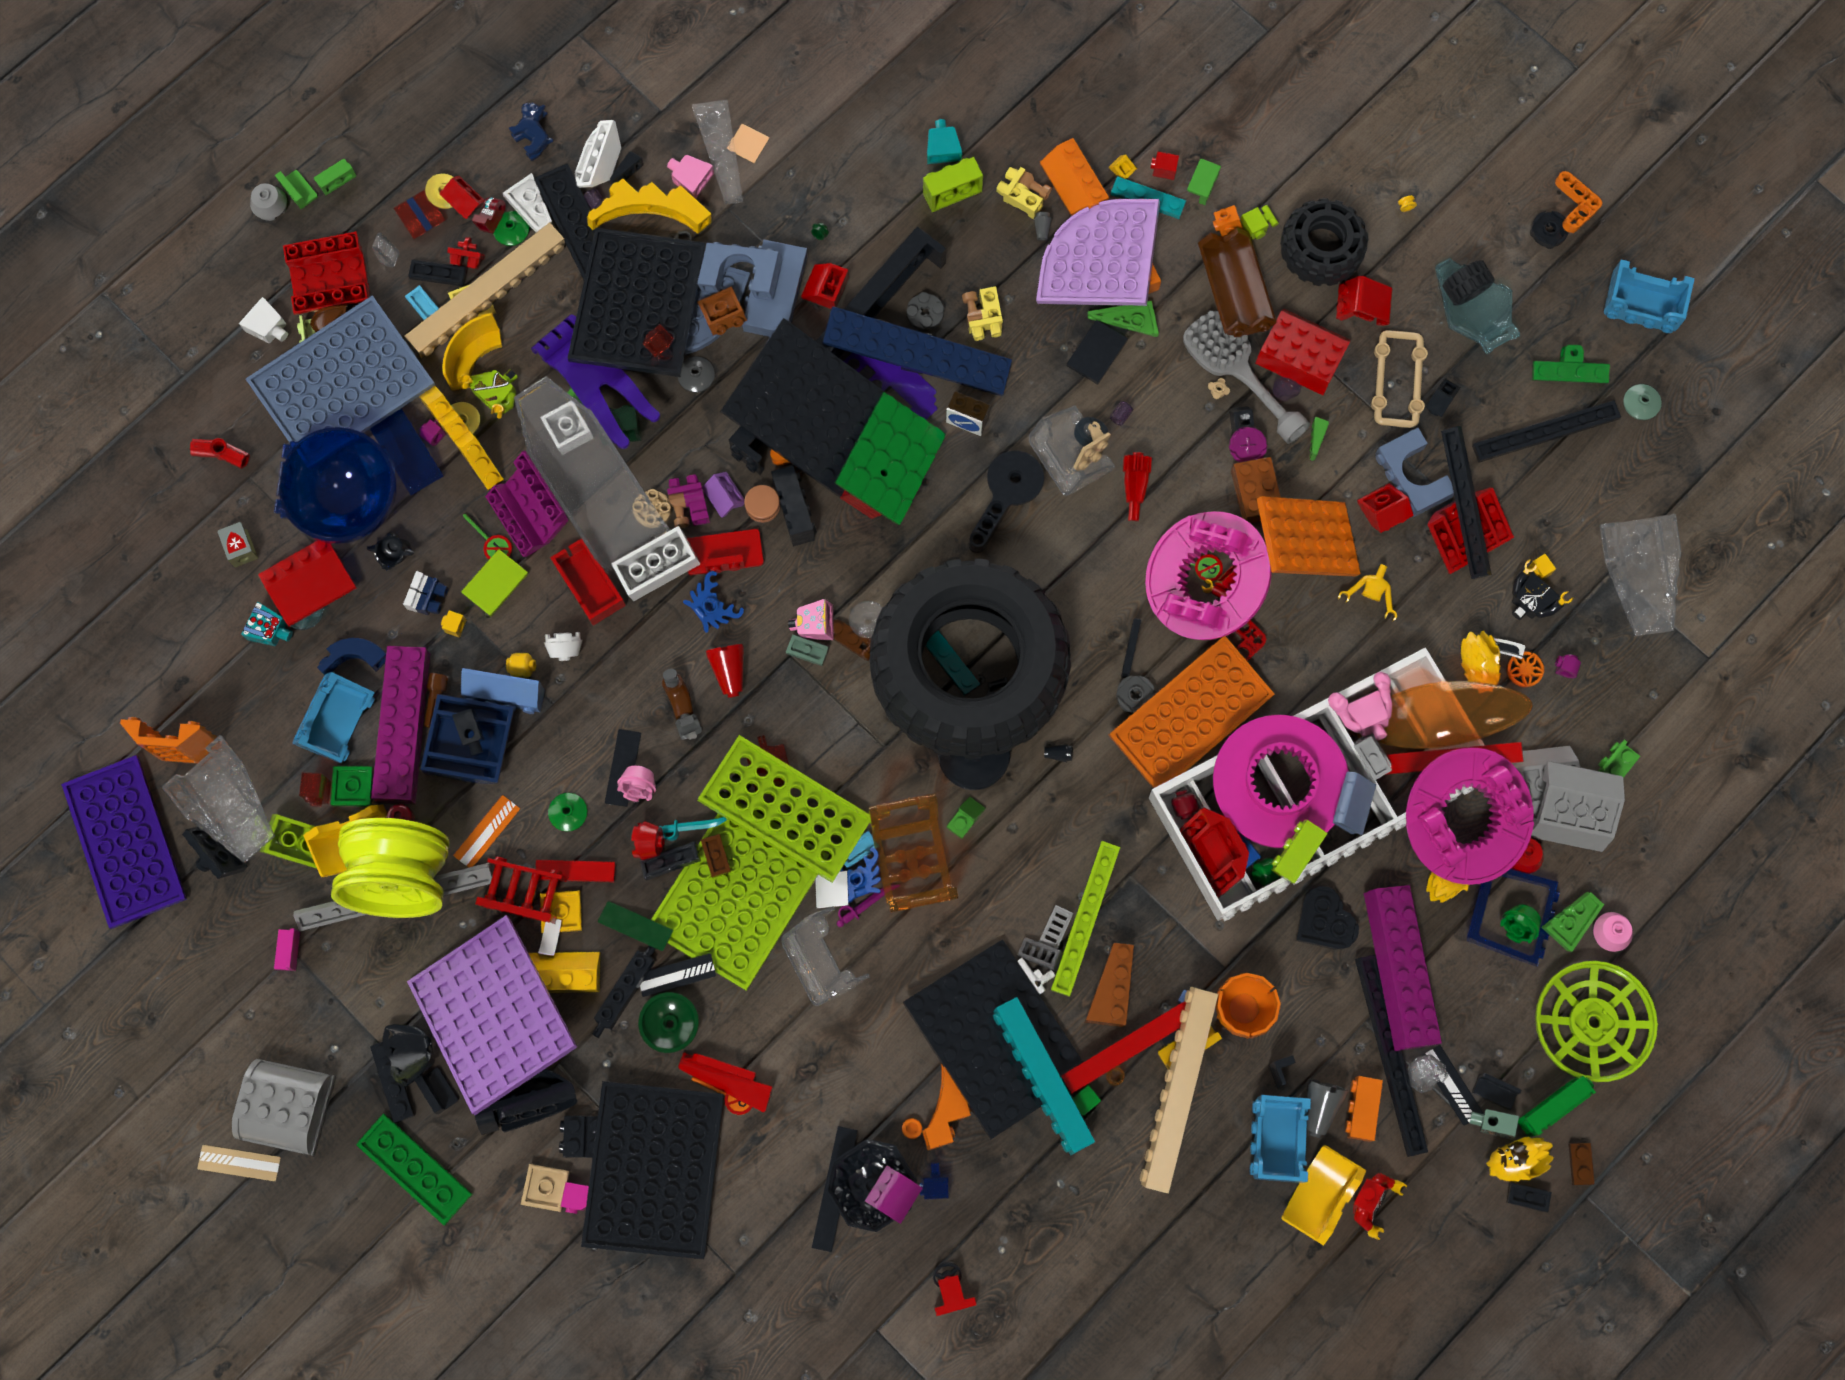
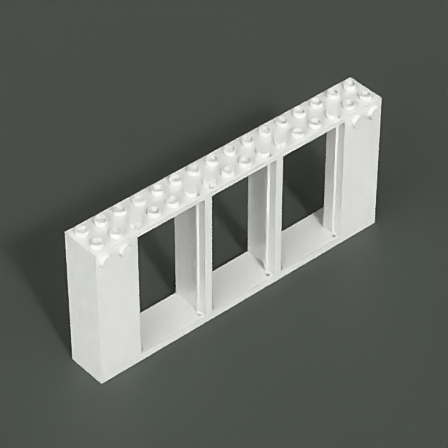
M1426 647L1379 671L1388 674L1390 677L1391 693L1426 751L1484 746L1483 741ZM1375 674L1339 693L1350 703L1377 689L1378 687H1376L1373 681ZM1329 698L1294 715V717L1302 718L1309 722L1319 719L1328 735L1342 751L1349 771L1359 773L1376 784L1371 808L1381 826L1324 855L1319 846L1312 856L1313 862L1306 865L1295 884L1304 880L1307 874L1312 876L1318 873L1324 865L1327 864L1329 867L1337 863L1341 856L1344 855L1346 858L1354 854L1358 847L1361 846L1363 849L1371 845L1372 841L1377 837L1379 840L1383 839L1394 828L1397 831L1406 826V813L1397 817L1377 781L1373 779L1354 748V742L1338 715L1329 706ZM1266 755L1264 759L1261 758L1257 765L1282 808L1284 809L1285 806H1288L1290 809L1295 803ZM1217 756L1155 787L1151 790L1149 800L1217 921L1221 919L1227 921L1233 918L1238 910L1244 912L1250 909L1257 900L1259 903L1267 900L1274 891L1276 894L1284 891L1290 882L1281 878L1256 891L1245 871L1243 879L1219 899L1217 898L1179 830L1191 818L1181 820V817H1176L1171 803L1172 798L1176 797V792L1187 790L1188 793L1196 795L1199 810L1202 808L1210 810L1196 782L1213 774ZM1462 787V790H1456V794H1449L1451 799L1445 801L1449 804L1456 800L1461 793L1466 795L1473 791L1474 788Z

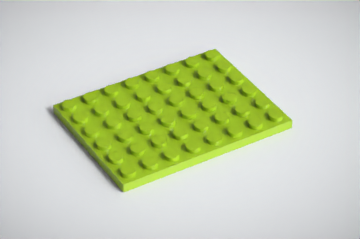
M740 801L736 802L737 807L740 809L747 807V805ZM757 811L753 812V815L756 819H762L764 817ZM717 814L715 819L722 818L723 816ZM727 819L716 827L708 828L702 839L720 834L731 873L715 878L711 877L700 841L698 850L701 861L683 868L651 920L673 930L667 942L669 945L691 958L710 953L715 972L747 991L818 877V874ZM773 821L770 822V826L773 829L781 827ZM787 832L789 839L795 840L798 838L794 833ZM804 842V847L807 850H812L815 848V846L810 844L809 842ZM824 851L821 852L822 859L828 860L830 855Z

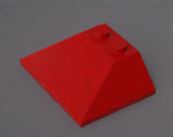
M1492 487L1475 492L1487 553L1514 538ZM1454 501L1434 512L1427 523L1449 574L1468 564L1456 502Z
M1206 808L1200 809L1179 830L1219 899L1244 878L1249 851L1229 818Z

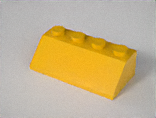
M600 952L555 953L554 956L528 953L549 993L600 992Z

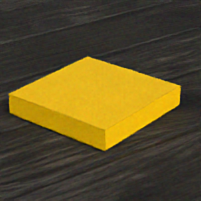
M580 890L555 892L550 910L552 915L557 916V919L562 921L560 932L582 931ZM540 893V908H543L546 893ZM541 921L542 934L544 932L545 922Z

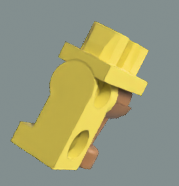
M1010 167L1005 175V178L1011 181L1008 185L1000 181L996 192L1003 196L1004 202L1021 209L1030 218L1034 219L1036 213L1040 212L1043 207V200L1046 201L1049 197L1052 187L1048 185L1041 186L1034 181L1033 175L1026 172L1022 167L1019 170ZM1030 190L1039 193V196L1030 192Z
M996 286L980 289L979 298L982 309L978 310L975 304L978 299L976 292L964 293L962 299L968 306L969 334L972 333L974 340H983L985 338L984 331L990 330L992 337L1001 336L1003 319Z

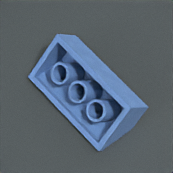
M462 668L461 696L464 699L514 707V711L516 708L523 709V712L528 714L541 712L545 689L539 681Z

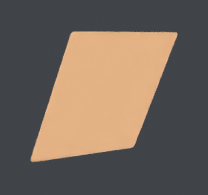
M741 124L727 150L755 163L769 137Z

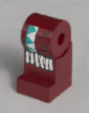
M493 197L486 198L479 215H474L472 222L480 231L493 234L505 211V202Z

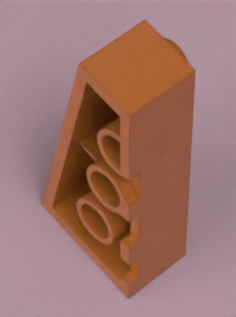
M1113 943L1084 1023L1117 1027L1126 1026L1134 945Z

